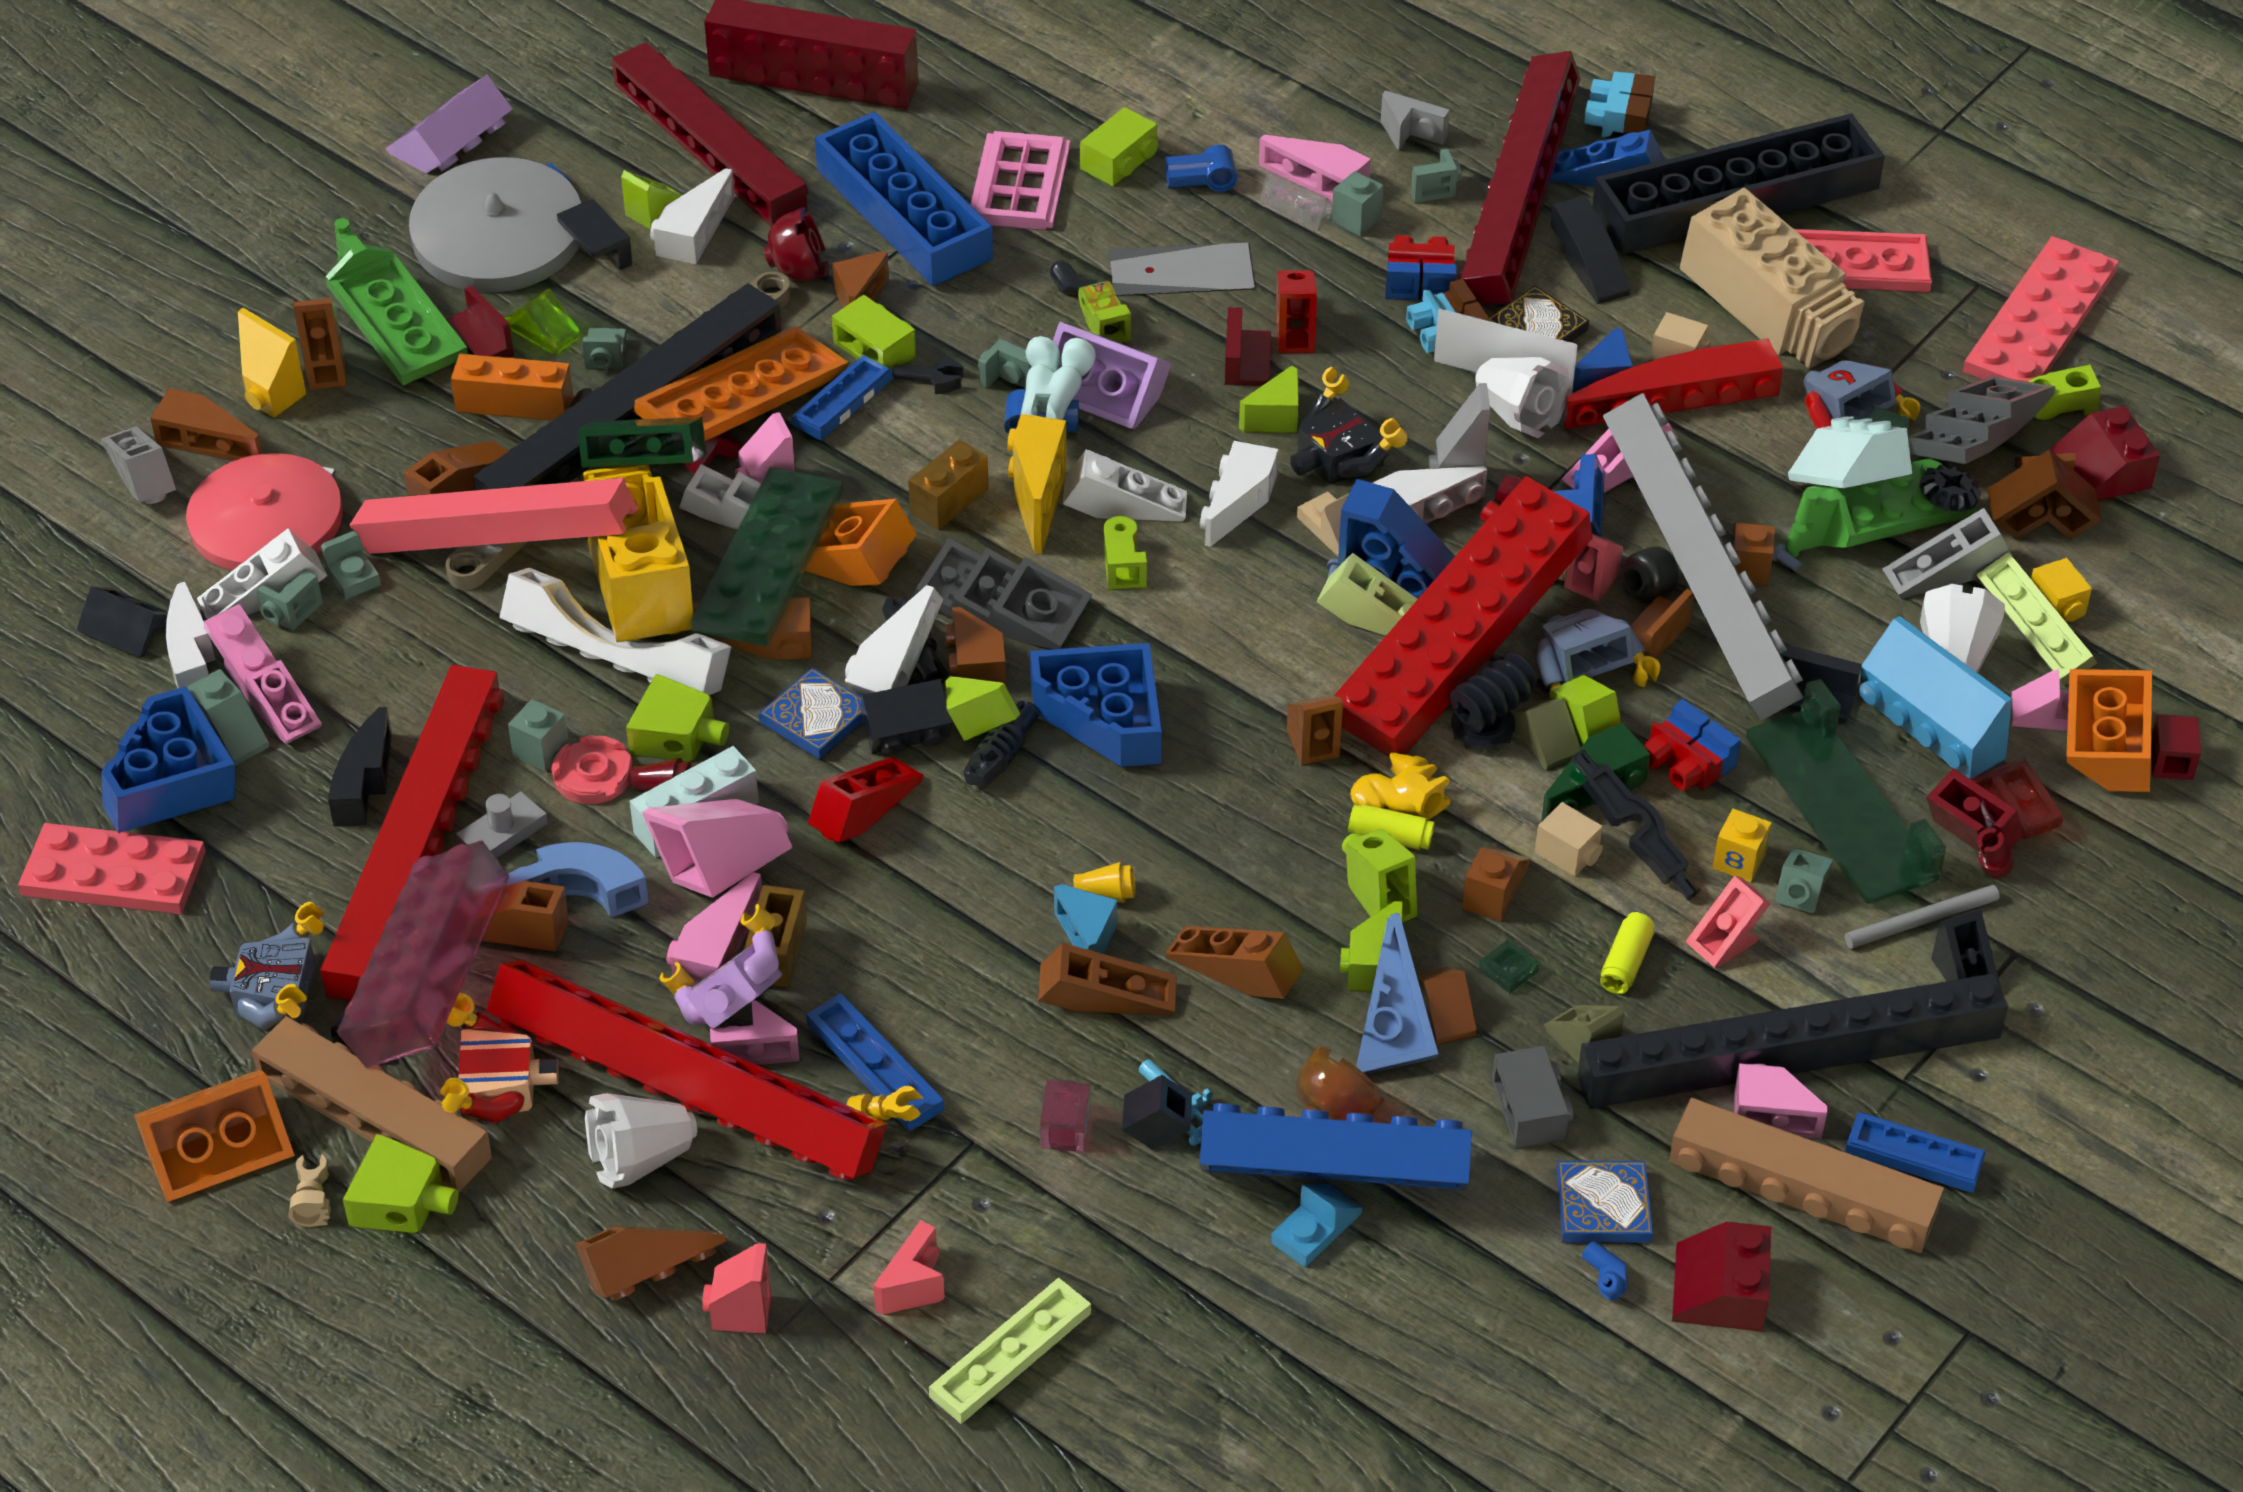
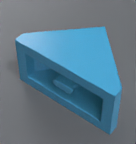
M1063 884L1054 887V914L1072 945L1104 954L1117 928V900Z

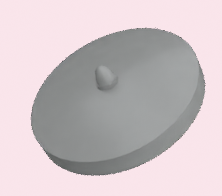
M507 157L472 161L441 174L419 194L409 217L412 247L422 267L430 275L452 287L464 290V288L472 285L480 293H501L523 289L554 275L575 255L580 245L557 221V214L581 204L575 188L563 175L538 162Z

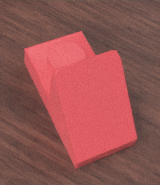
M1734 875L1685 942L1714 968H1719L1757 943L1760 938L1751 929L1771 902L1742 877Z
M920 1220L873 1285L876 1312L884 1315L943 1301L945 1298L944 1277L941 1273L933 1270L940 1252L937 1247L936 1227Z

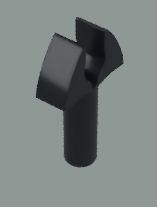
M940 356L939 364L934 367L895 364L892 369L894 379L932 382L935 394H944L960 389L962 387L961 378H964L963 366L945 356Z

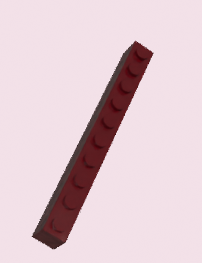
M1571 51L1532 56L1528 70L1524 72L1523 86L1521 92L1517 94L1514 114L1510 115V126L1507 135L1503 137V148L1500 157L1496 159V170L1493 179L1488 184L1487 198L1481 205V216L1478 225L1474 227V238L1471 247L1466 252L1464 269L1459 274V280L1463 279L1475 296L1476 302H1479L1481 306L1510 303L1513 301L1581 80Z

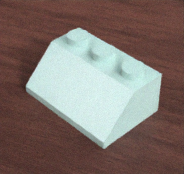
M1854 417L1832 419L1831 426L1817 428L1788 472L1789 480L1847 488L1912 474L1907 428L1892 427L1891 421L1872 422V419L1854 420Z

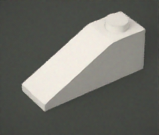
M725 168L665 207L659 219L653 221L650 231L651 240H654L656 256L697 264L735 197L731 169Z
M926 585L860 645L856 655L850 657L845 669V682L854 692L864 695L907 686L943 602V598L934 587Z

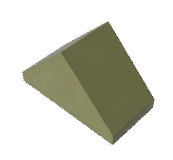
M1564 698L1539 699L1510 710L1515 718V730L1546 771L1570 762L1572 757L1580 750Z
M1576 1005L1548 1021L1544 1026L1557 1043L1579 1064L1582 1043L1621 1037L1624 1012L1621 1006Z

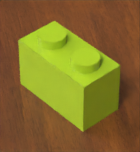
M1123 107L1080 141V169L1114 186L1156 153L1158 148L1157 123Z
M862 295L832 315L833 343L857 360L862 355H865L892 370L895 364L904 365L916 357L915 329L908 322L902 321L887 311L883 305L877 304L867 296Z

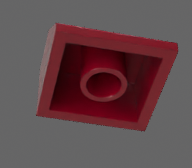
M2125 405L2090 413L2050 449L2054 454H2076L2074 471L2095 488L2097 501L2152 488L2160 459V454Z
M1726 1221L1677 1242L1672 1322L1763 1332L1769 1303L1772 1226Z

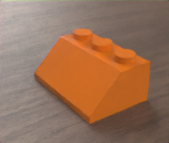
M2070 669L2067 763L2107 791L2150 792L2152 670Z
M262 1070L254 1071L134 1114L147 1154L167 1202L295 1156L266 1073Z

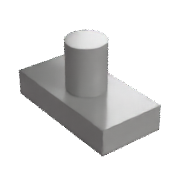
M521 791L510 799L506 795L495 794L486 801L487 814L458 832L456 837L458 845L484 867L548 825L547 813Z

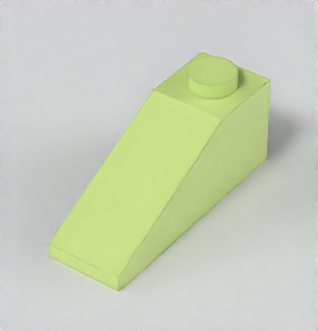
M1352 553L1329 576L1316 602L1349 625L1386 636L1418 599Z

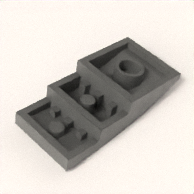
M1991 376L1948 392V407L1927 414L1926 430L1908 436L1909 452L1912 455L1967 464L1991 452L2014 436L2036 416L2055 394V386Z
M948 538L916 587L912 598L926 585L934 587L943 598L939 612L953 618L952 607H961L1001 631L1003 637L1048 649H1060L1093 594L1026 557L1018 565L987 547L982 555H979Z

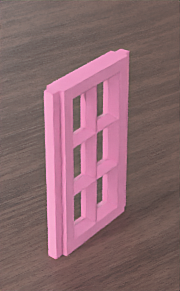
M994 131V134L987 133L970 205L993 226L1046 230V227L1053 228L1071 146L1070 140H1064L1063 137L1013 132ZM1004 148L1023 150L1021 161H1001ZM1029 152H1049L1047 164L1027 163ZM998 172L1018 173L1015 186L996 185ZM1024 175H1044L1041 189L1022 187ZM993 195L1012 197L1010 210L991 209ZM1019 198L1039 199L1036 212L1016 211Z

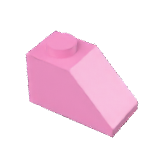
M780 412L774 413L739 451L740 468L735 469V475L740 472L786 495L797 492L793 439Z
M1739 1064L1735 1085L1734 1113L1803 1138L1822 1139L1827 1116L1826 1104L1783 1067L1767 1066L1764 1064Z

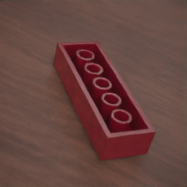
M715 0L704 20L708 70L711 77L901 109L908 108L919 84L916 29L744 0Z

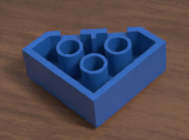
M1360 479L1356 480L1341 509L1338 567L1354 553L1418 599L1453 560L1455 555L1394 489Z
M1150 643L1030 651L1032 701L1038 708L1041 718L1120 767L1161 764L1162 730Z
M187 686L148 697L141 708L142 714L135 724L131 723L118 744L119 750L112 761L108 760L101 771L103 808L118 833L235 799V763Z

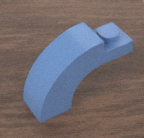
M567 842L536 849L537 863L518 868L504 875L505 886L521 881L565 886V895H578L595 900L605 908L610 918L649 904L646 877L641 869L628 857L601 845Z

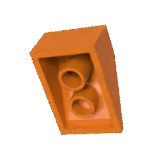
M896 498L810 506L803 514L790 537L786 536L772 556L776 562L849 586H877L889 577V572L897 561L905 555L908 546L917 533Z

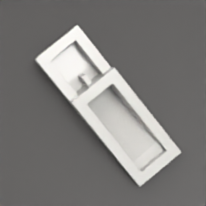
M701 464L686 487L679 508L703 519L745 532L790 537L805 513L807 506L740 472L732 480Z
M185 582L177 584L170 601L166 623L167 648L177 689L186 687L209 675L206 663L215 660L210 636L204 629V621Z

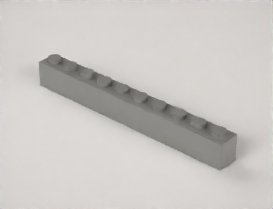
M1642 393L1604 414L1603 417L1749 704L1759 719L1763 720L1804 698L1797 686V683L1803 679L1792 659L1787 662L1784 661L1781 653L1787 651V648L1776 629L1769 632L1766 624L1772 621L1761 600L1754 603L1751 594L1755 593L1756 589L1747 572L1744 571L1739 574L1735 566L1740 564L1741 560L1731 542L1723 544L1720 537L1727 533L1716 514L1708 515L1706 508L1712 506L1701 485L1694 488L1691 481L1697 478L1686 457L1682 460L1679 459L1677 453L1683 449L1672 430L1665 432L1663 425L1667 424L1668 420L1659 404L1655 403L1651 406Z

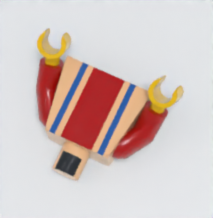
M456 993L449 1001L451 1007L445 1014L446 1022L454 1027L465 1023L467 1024V1029H462L459 1077L449 1078L440 1090V1093L446 1096L442 1101V1107L446 1112L455 1113L460 1108L461 1117L466 1120L481 1119L491 1124H497L518 1112L528 1111L533 1107L534 1085L559 1083L558 1059H535L531 1037L499 1025L480 1012L473 1014L475 1004L467 994Z

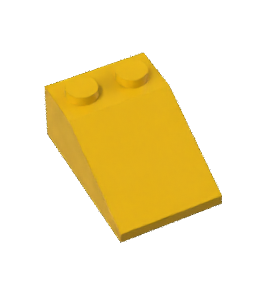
M1021 414L1017 428H1011L1008 436L1007 450L1013 452L1008 467V478L1014 479V496L1035 554H1042L1067 475L1066 420Z

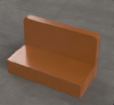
M1687 588L1674 603L1658 596L1630 625L1645 649L1644 656H1651L1657 659L1690 624L1694 601L1692 590Z

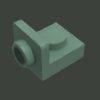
M1448 149L1440 150V163L1412 168L1411 196L1415 203L1456 197L1457 182L1461 181V168L1459 162L1453 160Z
M589 328L588 337H584L582 342L585 369L622 370L627 343L626 329Z
M999 339L989 350H985L979 359L980 385L989 388L998 377H1001L1010 383L1026 389L1027 373L1032 367L1027 361L1026 350L1003 339Z
M356 531L349 532L321 545L326 572L345 600L381 585L378 572L362 551L360 536Z
M304 570L293 581L289 582L280 593L263 585L257 590L260 611L263 617L268 622L279 624L291 631H294L323 603L317 575L307 570Z
M1793 848L1783 864L1775 901L1809 913L1815 912L1821 889L1830 875L1833 859Z

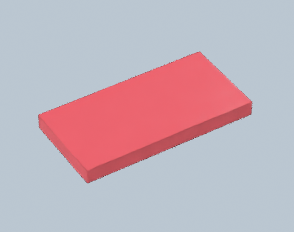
M1794 229L1846 273L1843 284L1847 286L1846 289L1930 292L1932 279L1927 235Z

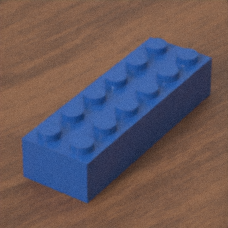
M875 111L815 137L817 171L932 287L993 259L992 226Z
M1215 1103L1213 1111H1203L1200 1166L1203 1171L1466 1190L1469 1184L1472 1130L1462 1129V1121L1436 1120L1435 1127L1418 1126V1118L1393 1116L1391 1117L1390 1124L1373 1123L1374 1115L1347 1113L1346 1121L1331 1120L1329 1119V1112L1319 1110H1302V1117L1285 1116V1109L1277 1107H1258V1114L1241 1113L1240 1105Z

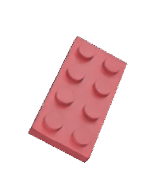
M44 823L18 883L21 896L182 914L206 850L204 842L199 840L129 832L118 833L111 830Z

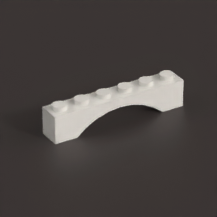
M531 568L510 573L508 576L499 618L513 623V628L526 633H539L546 636V640L551 644L572 646L579 649L580 654L584 657L605 659L614 663L613 667L617 670L629 673L638 672L648 676L647 680L649 682L652 681L655 674H659L708 695L721 691L731 646L698 633L679 640L662 643L639 640L616 642L614 632L591 617L572 597L562 580Z

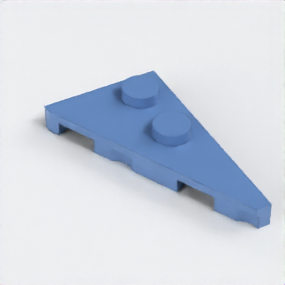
M1399 913L1391 914L1387 919L1355 1070L1357 1077L1435 1059L1438 1056Z

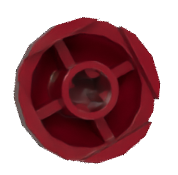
M804 207L791 211L776 220L768 233L769 246L764 248V255L770 268L777 267L778 271L787 276L789 280L800 283L814 281L829 274L828 260L821 263L820 252L826 250L824 242L811 214L804 215L806 210Z

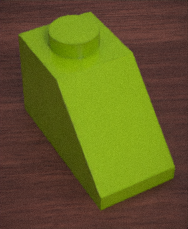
M1393 901L1351 930L1350 947L1341 948L1340 973H1348V991L1372 992L1387 919L1391 914L1399 913L1402 921L1403 901Z

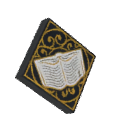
M1535 285L1489 317L1491 322L1567 342H1572L1588 331L1589 328L1588 319Z

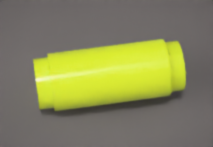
M1354 804L1349 820L1348 833L1364 835L1377 829H1384L1404 847L1416 850H1429L1435 822L1428 821L1424 817L1364 804L1362 806Z
M1639 912L1630 913L1623 920L1601 970L1600 978L1603 988L1611 993L1624 994L1633 985L1654 935V922L1647 915Z

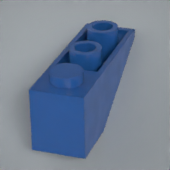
M1651 130L1638 133L1631 132L1623 137L1607 141H1596L1584 147L1560 151L1557 155L1550 181L1594 187L1595 177L1663 161L1665 158Z

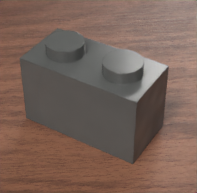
M1545 1046L1494 1054L1491 1081L1515 1149L1566 1140L1568 1122L1573 1121V1107L1569 1096H1563L1561 1093V1075L1556 1061L1550 1062Z

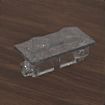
M1267 171L1259 204L1315 231H1319L1322 219L1332 216L1330 199L1271 171Z

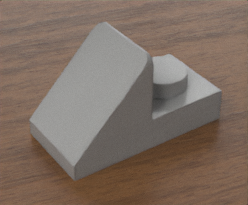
M1386 90L1383 92L1381 123L1398 150L1402 148L1410 135L1440 145L1444 143L1448 137L1449 109Z

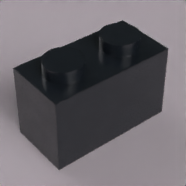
M941 679L862 695L860 712L871 754L882 752L885 755L895 754L903 751L906 746L920 743L922 746H934L943 742L945 738L950 737L952 721L947 711Z

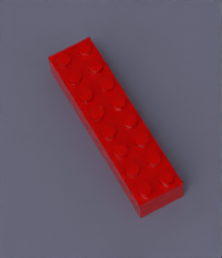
M1525 476L1335 693L1334 696L1341 697L1343 702L1341 727L1390 757L1392 752L1406 755L1449 706L1452 690L1457 685L1466 682L1468 678L1474 676L1592 540L1590 513Z

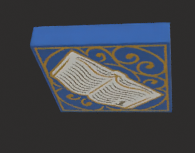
M810 668L759 712V721L764 726L820 760L863 722L860 712L862 697L816 669Z
M1557 1161L1556 1175L1562 1242L1651 1243L1653 1231L1645 1161Z

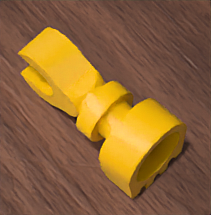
M904 1086L888 1096L880 1095L873 1097L870 1094L851 1096L847 1100L846 1105L881 1121H888L891 1117L911 1121L919 1117L921 1112L914 1105H907V1103L923 1099V1097L915 1088Z

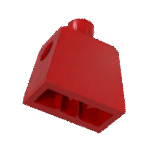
M1280 270L1277 272L1276 292L1278 353H1315L1317 288L1314 271ZM1290 319L1301 320L1303 326L1291 328Z

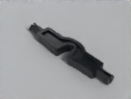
M1585 749L1577 752L1571 761L1575 763L1586 777L1583 787L1597 803L1610 825L1620 826L1629 821H1637L1642 828L1631 836L1629 840L1630 849L1650 867L1663 884L1666 885L1672 881L1687 901L1695 897L1701 889L1685 872L1689 862L1665 834L1663 821L1656 809L1645 799L1632 794L1607 764L1599 768Z

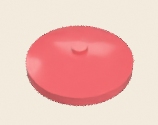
M268 453L235 460L207 476L195 489L189 500L186 519L191 540L198 552L211 563L233 571L288 528L318 554L322 551L321 545L332 540L339 530L343 517V505L336 481L322 466L296 455Z

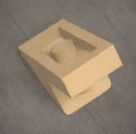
M1326 492L1298 506L1297 518L1338 556L1341 509L1349 493L1336 499L1329 492Z

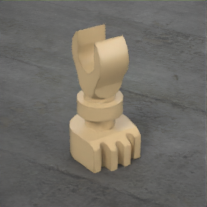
M321 1154L319 1166L308 1170L306 1169L304 1155H302L296 1162L300 1183L297 1185L296 1193L290 1199L288 1216L294 1224L302 1227L327 1225L328 1219H330L331 1207L329 1206V1200L325 1199L322 1184L329 1176L327 1160Z

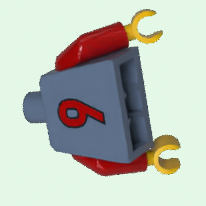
M1846 360L1822 372L1810 371L1804 379V388L1807 392L1805 406L1816 429L1831 426V420L1840 417H1854V420L1869 419L1893 405L1897 406L1894 414L1895 422L1902 427H1907L1910 420L1915 421L1920 412V403L1916 399L1911 397L1904 398L1901 395L1903 391L1893 380L1892 370L1879 366Z

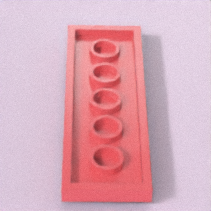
M2051 236L1966 358L1962 372L1982 380L1991 376L2027 382L2035 377L2046 375L2117 272L2119 261L2102 253L2075 245L2067 240Z

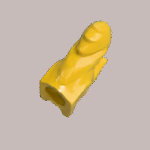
M1395 752L1390 753V760L1392 762L1390 770L1396 776L1391 779L1382 774L1364 775L1357 779L1350 792L1351 799L1355 805L1362 806L1364 804L1378 808L1385 807L1388 810L1424 817L1428 821L1448 807L1451 799L1444 794L1445 788L1450 783L1449 778L1446 776L1431 778L1437 770L1436 765H1429L1427 759L1420 756L1403 755Z

